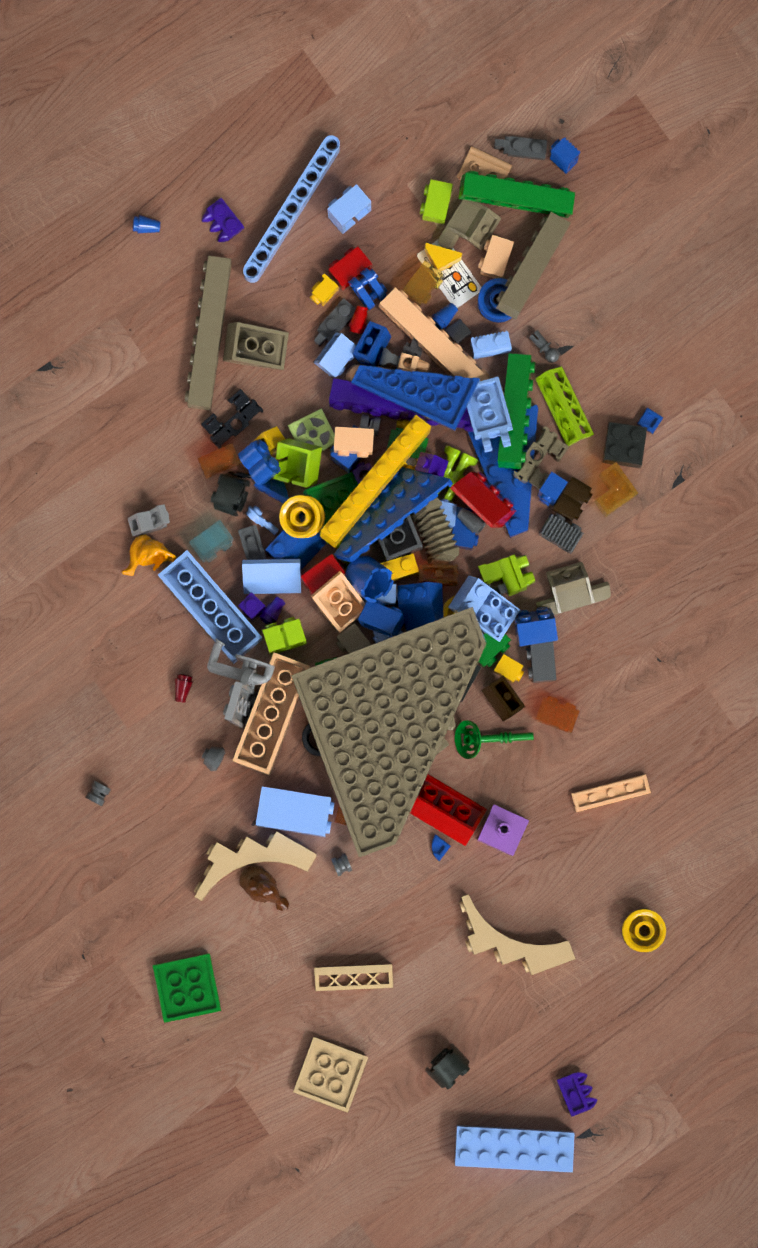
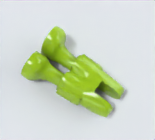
M446 445L444 452L449 462L444 477L449 478L453 486L464 477L463 473L466 468L475 466L478 460L466 453H462L456 470L452 471L453 465L461 451ZM446 486L445 488L448 491L444 499L451 501L455 493L450 489L451 487Z

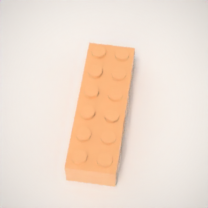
M273 653L270 665L275 666L273 675L268 682L263 683L260 687L233 758V762L269 776L299 699V694L291 675L310 668L309 665L277 653Z

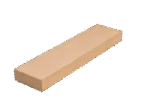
M645 774L575 792L571 796L575 811L580 812L649 794L651 791Z

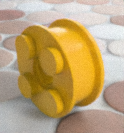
M293 496L285 501L281 507L279 514L280 524L283 530L292 537H312L324 525V508L317 499L311 496ZM301 512H304L305 514V520L303 522L299 520V514Z
M642 909L634 911L624 920L622 926L623 939L635 951L651 952L657 949L665 939V923L661 916L652 910ZM642 925H646L649 928V934L645 937L639 934V928Z

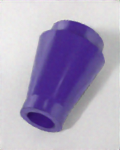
M276 597L260 612L259 618L267 625L276 623L286 603L281 598Z

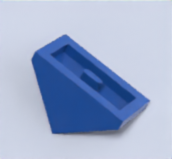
M270 479L265 484L257 485L255 483L254 485L259 491L283 504L289 499L283 481Z

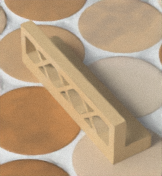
M392 964L314 968L316 991L393 988ZM389 972V984H380L375 979L379 973ZM362 973H366L371 978L367 985H361L355 979ZM369 973L377 974L374 977H372ZM341 974H347L352 979L347 986H342L336 981ZM319 975H328L333 980L328 987H319ZM373 980L377 983L374 985H369Z

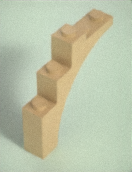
M277 831L275 835L271 833L266 842L268 844L267 848L246 837L245 840H240L236 848L239 851L235 853L217 842L216 845L212 844L206 853L209 855L208 860L214 864L212 866L208 865L203 875L206 878L203 883L199 881L194 890L196 893L195 897L203 901L210 889L223 877L249 864L280 862L294 865L308 872L317 854Z
M469 894L461 897L462 901L459 904L462 912H466L469 919L466 920L468 929L474 932V934L467 936L468 940L465 943L468 951H473L474 955L496 947L497 951H494L497 962H501L504 965L524 957L525 961L522 962L526 973L530 972L531 975L575 959L569 941L552 945H533L506 937L496 931L482 918Z

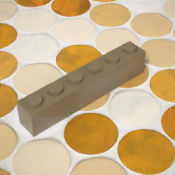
M553 212L550 213L548 218L543 217L539 225L542 229L540 232L535 231L530 240L533 244L531 247L527 246L522 256L525 257L523 262L518 261L513 270L516 272L515 276H510L505 284L508 287L507 290L500 292L496 300L499 302L496 309L515 320L517 319L570 226V222Z

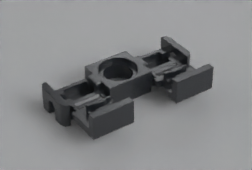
M241 389L228 400L229 403L235 404L236 410H239L240 413L237 412L224 426L222 422L219 423L216 420L217 416L214 413L201 424L210 435L214 436H210V440L218 449H222L221 446L232 436L236 437L249 426L248 422L259 412L263 413L261 406L254 399L250 403V399ZM234 419H239L242 422L241 429H233L231 422Z

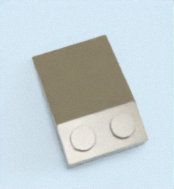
M240 322L229 323L223 361L284 370L289 333Z

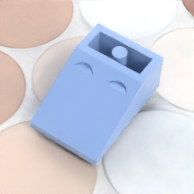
M472 576L467 577L448 606L455 613L473 607L481 630L499 642L520 611L519 608L482 580Z

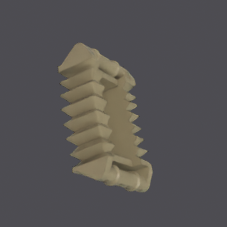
M435 498L410 517L412 521L418 522L415 527H420L418 529L419 532H422L420 537H424L422 543H427L424 548H427L426 553L430 554L427 557L428 564L431 563L442 567L459 555V547L454 546L457 541L452 540L455 535L451 533L453 528L448 527L450 521L445 520L447 515L442 514L445 509H440L442 502Z

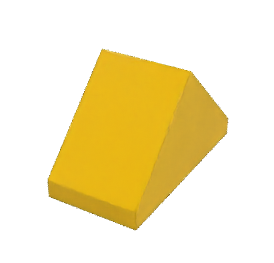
M429 243L425 244L424 251L437 273L461 261V252Z

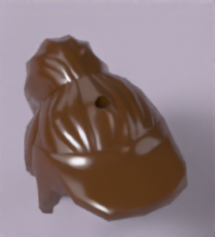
M248 867L242 872L239 883L251 899L257 902L266 903L269 901L276 903L277 910L283 911L288 909L289 903L287 898L279 895L276 880L269 872L258 867Z

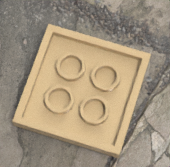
M313 1037L293 1092L348 1113L368 1057Z

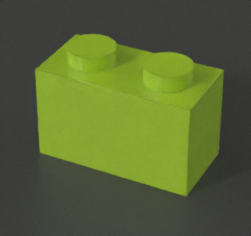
M432 179L429 185L426 184L424 196H427L426 203H422L420 214H423V220L445 225L453 184Z

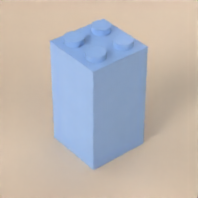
M262 787L256 826L326 837V833L330 834L332 822L328 821L329 814L333 815L335 803L331 802V797Z

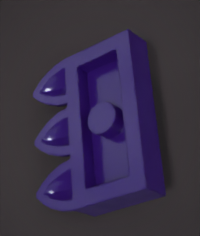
M222 198L209 206L202 217V222L214 220L210 226V232L221 231L218 236V242L229 241L245 229Z
M582 1072L573 1073L557 1080L571 1117L590 1110L597 1103L595 1098H585L591 1092L592 1087L580 1085L587 1078V1074Z

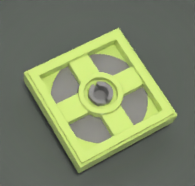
M322 408L288 425L294 440L321 446L322 451L334 445L335 434Z

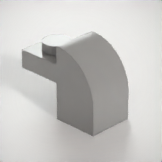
M165 504L158 505L150 511L136 513L127 518L133 537L161 530L170 523L169 513L166 510Z

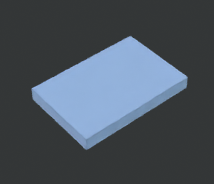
M300 559L242 560L244 594H250L251 592L253 594L301 593Z

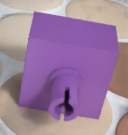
M493 805L477 841L513 856L529 820L497 805Z

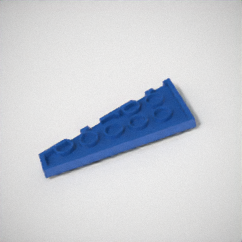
M359 365L351 383L455 431L480 378H465L462 376H447L436 373L410 372Z

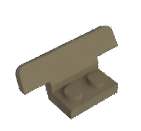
M462 200L439 237L438 243L443 248L452 250L459 237H461L477 249L482 250L487 239L489 240L500 222L501 217L479 202Z
M583 562L575 563L546 572L553 598L537 602L536 605L537 608H551L554 615L608 599L611 596L610 585L607 581L591 586Z

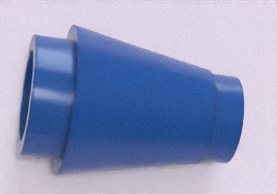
M139 215V217L134 216L132 231L137 232V234L159 233L161 221Z
M449 303L432 315V319L436 323L435 326L439 330L445 329L458 311L453 303Z

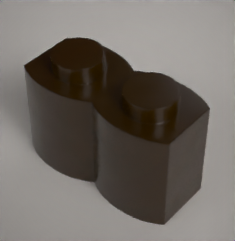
M572 476L552 511L571 522L573 519L578 520L583 512L580 509L584 502L587 504L593 495L590 493L592 488Z

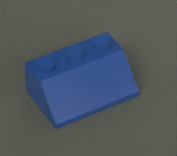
M301 512L299 514V520L301 522L305 520L304 512ZM283 530L265 550L273 559H300V569L302 570L327 542L320 537V531L309 538H295Z

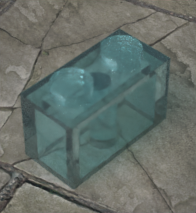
M219 520L192 539L189 544L203 563L205 561L209 563L217 557L216 553L220 550L226 551L233 545L231 542L234 539Z

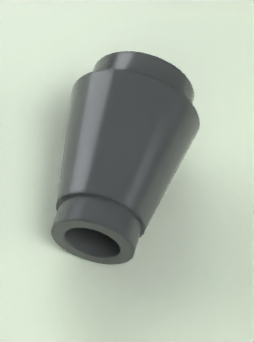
M462 508L457 515L472 533L479 534L486 525L477 514L465 508Z

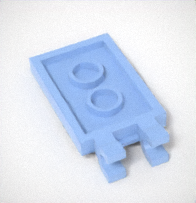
M499 377L479 381L467 406L475 439H482L485 452L493 451L490 439L501 436L503 447L511 446L508 431L513 430Z

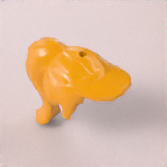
M146 534L139 535L134 539L130 547L129 566L122 570L121 573L133 576L138 564L142 566L155 564L153 571H156L163 562H173L177 557L169 552L163 543L152 540Z

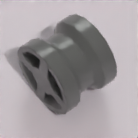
M346 853L342 854L339 858L334 857L331 859L338 876H341L345 871H353Z

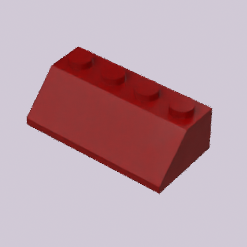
M427 774L410 814L466 846L487 809Z

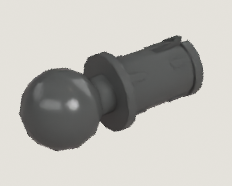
M539 330L535 331L534 334L539 339L537 340L533 334L529 339L540 349V353L545 352V359L548 362H556L560 356L559 351L556 348H550L551 342H548Z

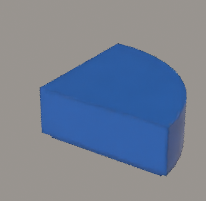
M435 835L432 841V852L435 858L440 861L451 846Z

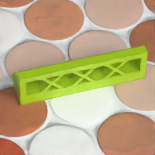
M562 366L548 370L535 378L566 445L571 446L582 439L594 435ZM555 373H558L561 382L557 380ZM563 391L568 394L569 399L565 397ZM572 408L576 411L577 416L573 414ZM580 425L584 428L585 434L582 433Z

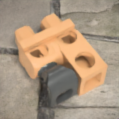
M383 348L379 363L381 368L391 363L396 365L399 370L428 373L430 364L421 360L418 356L401 353V355L397 356L387 348Z

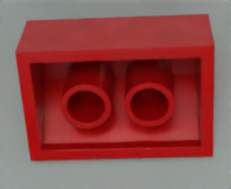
M481 472L468 473L450 488L491 528H502L517 511L513 508V502L506 497L503 498L496 486L493 484L489 485L486 482L487 478Z

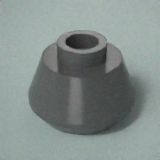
M211 746L210 749L206 748L202 755L203 763L210 771H217L226 753L224 748Z

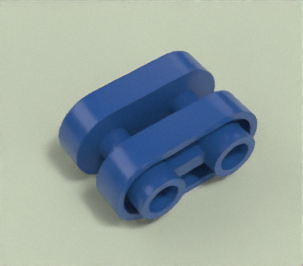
M365 268L360 272L363 277L358 281L353 277L348 283L361 303L370 311L375 307L373 300L378 298L382 301L387 296L388 290L382 283L379 284L377 281L378 275L372 268L370 270ZM366 284L372 291L369 295L364 289Z

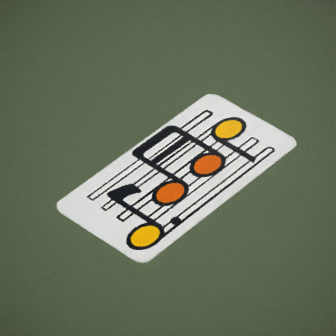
M438 240L432 243V245L442 247L439 245ZM422 250L418 253L417 257L449 302L453 303L457 308L480 292L482 287L462 259L458 263L437 273L426 252Z

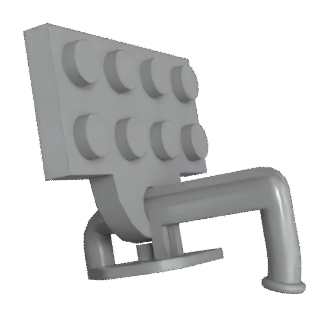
M216 638L207 668L211 673L240 681H235V684L231 686L229 691L231 698L229 704H226L224 707L223 715H225V720L239 728L245 729L257 696V692L254 691L255 685L268 682L273 675L275 666L237 654L235 658L243 662L241 669L217 663L220 651L225 644ZM257 666L265 668L263 676L257 674L255 670Z

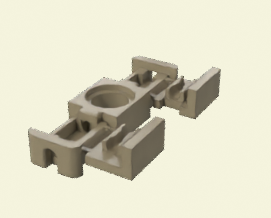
M546 426L541 429L544 432L536 443L533 442L526 452V462L522 464V468L517 472L514 471L512 474L523 483L529 481L530 484L538 488V491L549 476L547 473L542 474L539 472V468L536 469L547 452L548 454L553 453L556 456V461L559 462L569 448L568 445L559 439L554 440L558 437L557 433L554 431L550 432V429ZM532 450H537L540 453L538 460L531 458L530 452Z

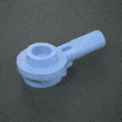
M249 506L247 508L246 515L256 524L264 526L273 535L278 532L279 529L263 518V512L257 506Z

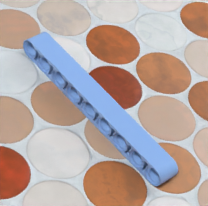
M330 135L323 140L243 268L244 278L248 282L255 283L260 279L340 151V141L336 136ZM328 143H335L337 145L333 150L326 147ZM323 158L327 162L325 165H318L317 160ZM314 174L317 178L314 181H309L307 176ZM305 190L307 194L304 197H299L297 192ZM293 205L297 210L294 213H290L287 211V208ZM280 221H284L287 223V226L280 229L277 227V224ZM274 237L277 239V242L270 245L267 243V239ZM265 253L267 258L265 260H258L257 255ZM255 269L257 274L255 276H248L247 271Z

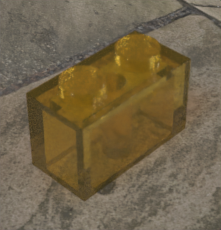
M424 261L403 288V291L408 295V299L419 307L423 303L426 305L432 298V291L434 289L438 290L444 282L442 280L443 273L427 261Z

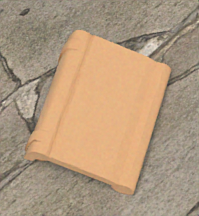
M471 146L456 178L461 180V176L468 171H476L479 175L486 176L487 174L496 175L499 179L507 178L512 165Z

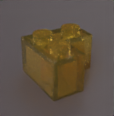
M617 462L600 473L599 477L609 491L597 498L595 504L606 518L637 497V490Z

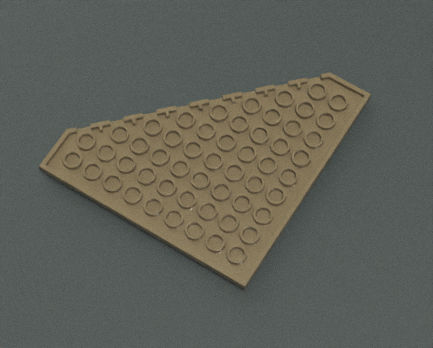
M473 607L291 675L359 857L395 845L399 839L487 644Z

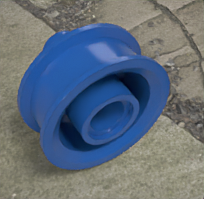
M495 278L489 280L480 289L478 308L481 314L489 321L502 323L512 318L496 309L498 304L493 300L499 296L501 291L505 292L508 287L505 286L507 279Z

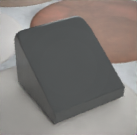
M461 319L445 329L451 340L457 344L465 340L472 333Z

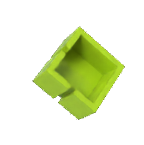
M289 438L279 441L276 459H282L287 456L288 459L278 461L281 471L273 479L287 483L292 482L294 485L306 488L317 484L322 447Z
M295 617L285 619L281 625L276 623L266 625V629L262 630L270 656L273 653L278 654L307 644L300 619L295 620Z

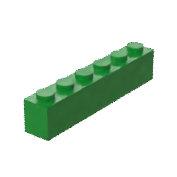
M468 171L461 176L458 199L550 215L553 212L560 217L568 218L573 215L575 192H571L570 189L564 187L554 189L548 184L538 186L533 185L531 181H522L521 183L516 182L514 178L499 179L496 175L487 174L483 176L479 175L476 171Z
M508 354L504 398L513 430L508 431L511 446L503 447L500 436L498 468L521 469L522 463L526 462V451H523V448L528 443V433H525V428L529 427L530 415H527V409H531L532 398L529 397V391H533L531 373H535V362H532L531 355Z

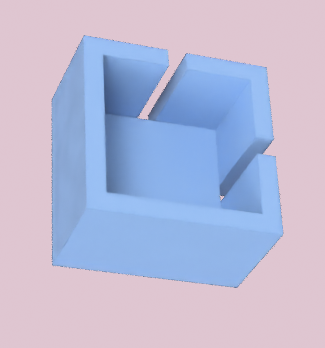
M357 184L353 188L349 186L342 193L343 196L341 198H335L328 204V218L342 234L356 224L352 219L353 217L359 221L371 211V200Z

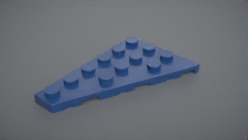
M537 405L527 409V415H530L529 427L525 428V433H528V443L524 445L523 451L526 452L532 443L536 441ZM468 431L488 484L496 486L500 490L499 494L503 498L506 497L514 504L513 508L517 510L505 523L510 538L528 531L532 484L529 481L523 483L512 475L514 471L517 472L519 469L498 468L500 436L490 439L493 451L485 452L482 439L476 440L474 432ZM535 450L530 452L532 459H534Z
M401 467L350 529L334 555L337 559L352 563L361 554L367 552L370 549L369 546L376 540H382L393 532L396 527L404 523L403 520L414 512L416 514L428 505L431 500L437 498V493L446 486L451 487L452 481L449 478Z

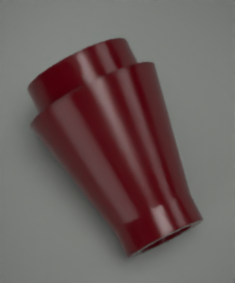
M177 674V678H175L174 701L186 703L193 684L192 676Z

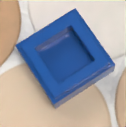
M647 408L637 425L647 427V431L653 434L663 417Z

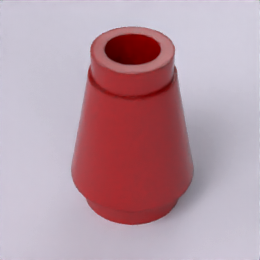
M356 307L348 325L350 326V332L364 333L367 327L368 308Z

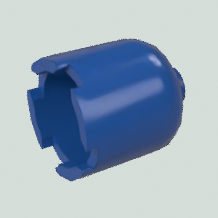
M361 555L352 563L350 562L345 571L346 579L355 591L368 602H377L376 599L382 595L385 597L394 583L391 579L392 571L368 555Z

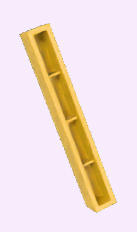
M415 415L320 530V537L336 548L429 435L431 426Z

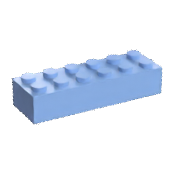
M188 550L158 574L159 578L213 641L216 642L215 639L217 638L225 644L221 650L233 664L238 661L235 658L236 654L244 656L263 640L262 636Z
M457 1125L455 1166L573 1172L575 1133L573 1131Z

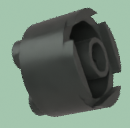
M228 473L225 475L220 474L217 482L219 486L217 492H213L211 502L214 503L215 510L237 517V511L241 512L246 503L249 492L245 490L246 486L250 487V482Z
M454 1044L450 1045L451 1049L449 1050L447 1048L443 1049L430 1062L433 1066L430 1069L428 1067L425 1069L427 1074L441 1088L445 1087L447 1090L456 1083L455 1079L459 1075L464 1076L470 1070L468 1066L470 1061Z

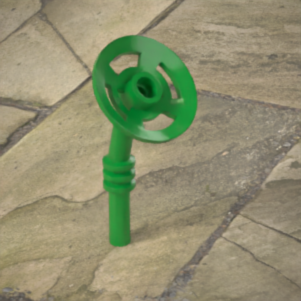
M470 720L462 721L455 732L456 749L460 756L465 759L474 758L480 751L481 743L500 742L503 744V742L507 743L508 741L512 743V741L534 740V732H509L508 734L507 732H504V734L500 732V734L481 735L478 726ZM471 725L473 728L466 729V726ZM462 734H464V738H463V741H464V744H465L464 746H462V740H461ZM467 751H474V753L469 754Z

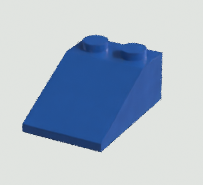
M424 582L398 586V606L405 618L406 631L444 618L442 583Z

